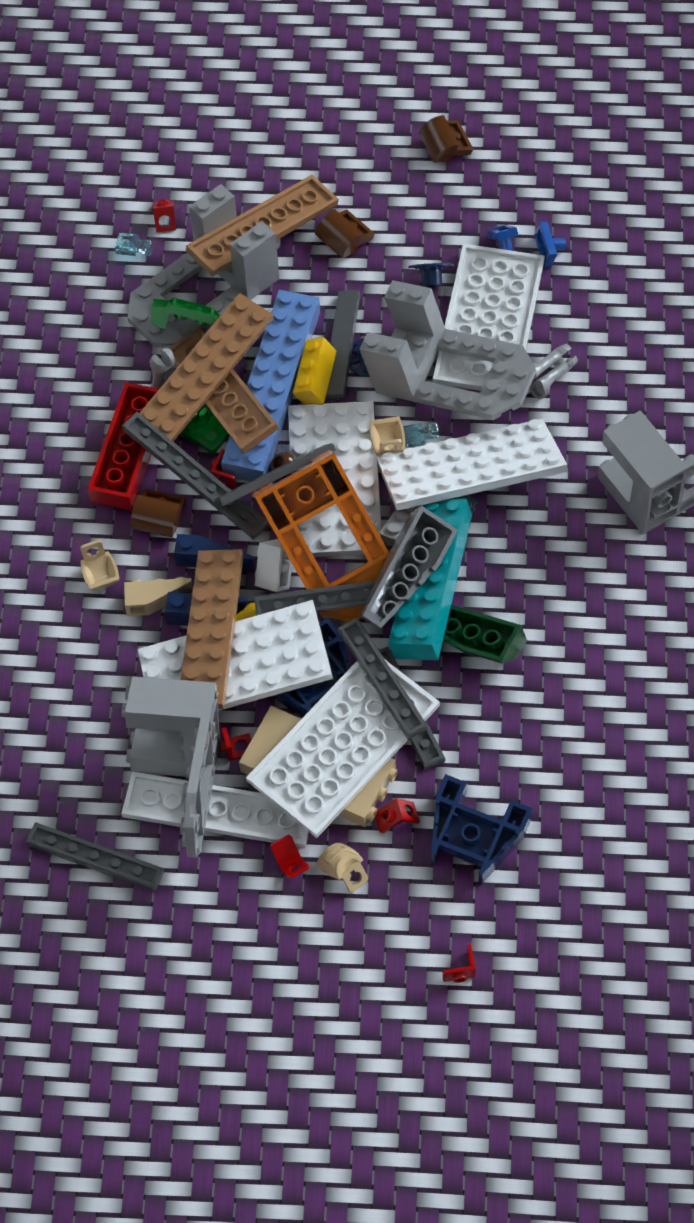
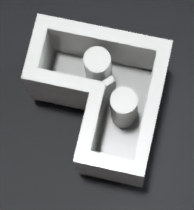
M275 539L259 542L255 586L275 592L289 589L291 570L294 566L280 541Z

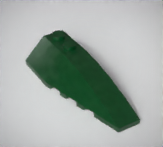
M451 605L443 641L464 653L503 664L518 658L527 639L520 624Z

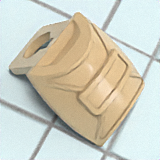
M399 416L370 421V435L376 455L387 452H400L405 449L404 428Z
M101 540L80 546L84 560H81L82 574L90 590L103 589L119 581L116 563L109 551H104ZM92 547L99 548L96 555L92 556L87 553Z
M342 843L332 844L318 858L316 864L319 868L335 879H342L351 893L368 881V876L361 865L362 857L347 845ZM354 870L360 873V878L356 883L352 884L350 882L352 876L350 872Z

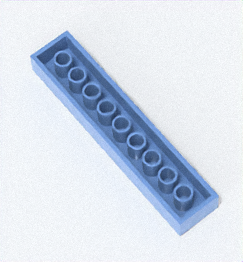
M284 290L278 291L271 312L274 315V320L265 330L247 387L280 429L245 454L231 436L229 437L221 466L222 472L235 476V479L250 482L268 473L288 414V406L291 405L293 399V390L305 342L308 339H312L320 315L319 297Z

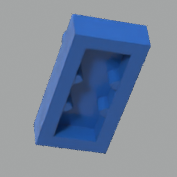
M540 222L534 234L539 254L545 256L543 267H552L557 251H564L566 249L565 238H552L548 222Z
M502 225L488 229L487 234L488 238L498 240L500 249L513 251L510 238L518 236L517 227Z

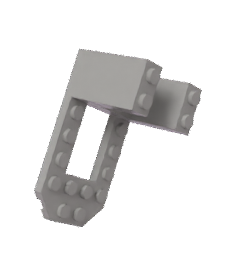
M222 184L189 206L193 241L237 217L235 196ZM262 221L230 243L232 266L218 274L231 287L205 305L215 308L218 314H222L239 293L251 300L279 280L276 233ZM188 253L130 293L128 322L154 347L174 345L197 327H200L204 333L211 328L210 323L200 325L194 322L195 319H178L172 313L168 315L165 329L151 323L153 299L166 300L163 298L165 295L203 269Z
M392 280L384 297L395 325L392 336L367 332L359 349L376 393L491 420L501 417V413L510 409L516 410L522 406L536 374V368L523 345L445 329L431 288ZM438 351L494 362L481 392L477 393L425 381Z
M641 410L635 414L627 415L617 424H611L606 427L603 432L602 443L614 458L605 460L599 466L598 479L642 534L649 532L694 506V487L688 490L684 489L685 480L694 475L693 454L688 455L682 461Z
M132 676L131 685L126 686L125 691L127 703L122 704L121 716L126 721V728H136L135 731H131L130 745H132V748L127 750L126 762L130 763L131 773L133 771L145 774L182 776L189 779L188 783H184L183 798H186L184 803L185 818L182 817L180 830L183 832L182 847H186V857L196 858L202 849L220 747L217 684L213 682Z

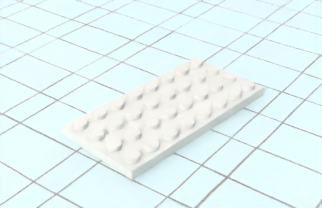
M463 244L445 329L523 345L526 350L545 256ZM439 351L433 383L481 391L494 362Z
M373 401L327 403L322 405H289L290 454L296 459L325 444H334L336 449L334 454L379 533L381 531L377 455L370 435V421L374 420ZM307 464V465H305V466H303V467H301V468H299V469H297V470L291 472V474H293V473L299 471L300 469H302V468L308 466L309 464ZM336 504L297 525L314 557L364 554Z
M533 419L521 424H511L503 428L490 429L476 434L471 433L459 438H449L441 442L427 443L419 447L406 448L400 452H387L376 456L377 465L397 511L568 472L567 463L543 419Z
M313 600L235 622L224 709L333 679ZM186 636L139 648L138 652L143 677L180 680Z
M356 661L246 777V780L308 832L318 838L408 740ZM386 661L420 715L426 721L440 706V702Z

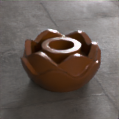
M281 452L272 459L271 468L274 470L295 458L289 452ZM291 473L281 477V479L290 476Z

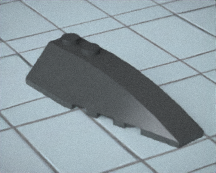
M423 506L412 511L381 568L361 617L381 629L399 610L402 604L439 567L458 530Z

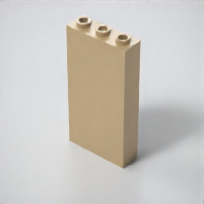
M270 706L239 761L240 772L249 775L296 726L301 718ZM391 758L338 816L363 827H366L368 821H373L377 813L376 806L378 802H383L386 797L388 783L393 782L398 772L396 760Z

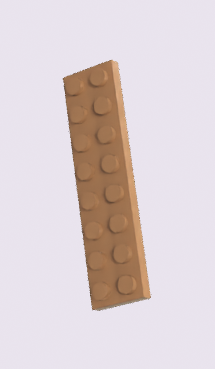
M310 175L186 245V252L213 277L232 266L230 243L261 221L276 233V240L337 206L339 199L318 179Z
M239 293L139 414L170 440L174 441L274 320V315Z
M197 327L169 347L174 354L176 367L182 363L205 335L200 327ZM234 370L228 374L205 402L206 406L244 454L280 429Z
M242 549L198 551L180 680L216 683L218 709H224L244 556Z

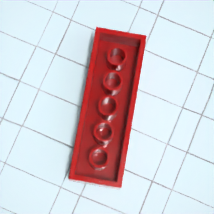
M125 382L87 488L90 503L129 511L133 510L151 454L122 430V425L136 412L140 413L157 393L158 388Z

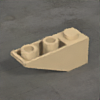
M178 577L167 580L157 578L152 581L133 580L131 582H124L127 616L150 615L164 608L168 592L192 593V579Z

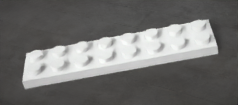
M132 771L121 813L122 817L181 827L182 817L185 818L184 803L186 799L183 798V786L188 781ZM213 785L205 826L206 832L271 843L289 834L292 836L296 847L306 848L309 832L262 793Z

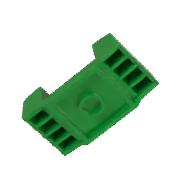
M174 297L170 300L153 299L151 323L165 329L168 315L172 313L178 319L186 320V318L195 319L194 322L197 324L207 325V323H210L212 326L221 314H218L215 308Z

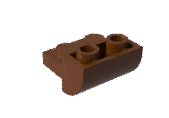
M444 115L437 116L427 121L419 131V135L433 163L451 162L453 156L471 155L474 150L459 120L447 121Z
M335 209L330 211L320 221L315 231V235L341 258L356 253L358 246L373 240L375 234L348 210L339 213Z
M144 489L142 494L137 495L130 528L173 538L179 526V517L186 505V498Z

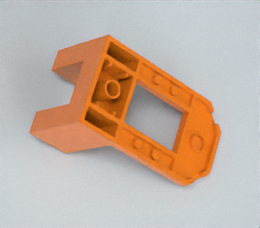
M327 450L311 459V464L275 484L271 482L252 492L306 590L375 581L389 551L334 452ZM336 504L368 562L328 583L297 525ZM365 605L319 611L322 616L348 623L356 618H362L361 615Z

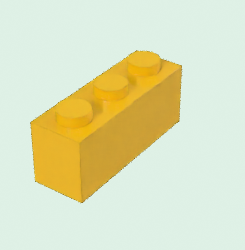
M324 337L308 339L305 342L293 394L304 405H322L325 401L337 351Z

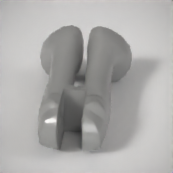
M568 344L557 347L545 358L533 363L536 368L534 379L551 365H554V369L531 384L530 391L537 399L546 397L551 384L578 362L576 355L566 361L562 358V355L571 349Z
M169 348L160 350L161 359L154 354L149 361L153 374V381L150 387L160 389L175 371V357Z

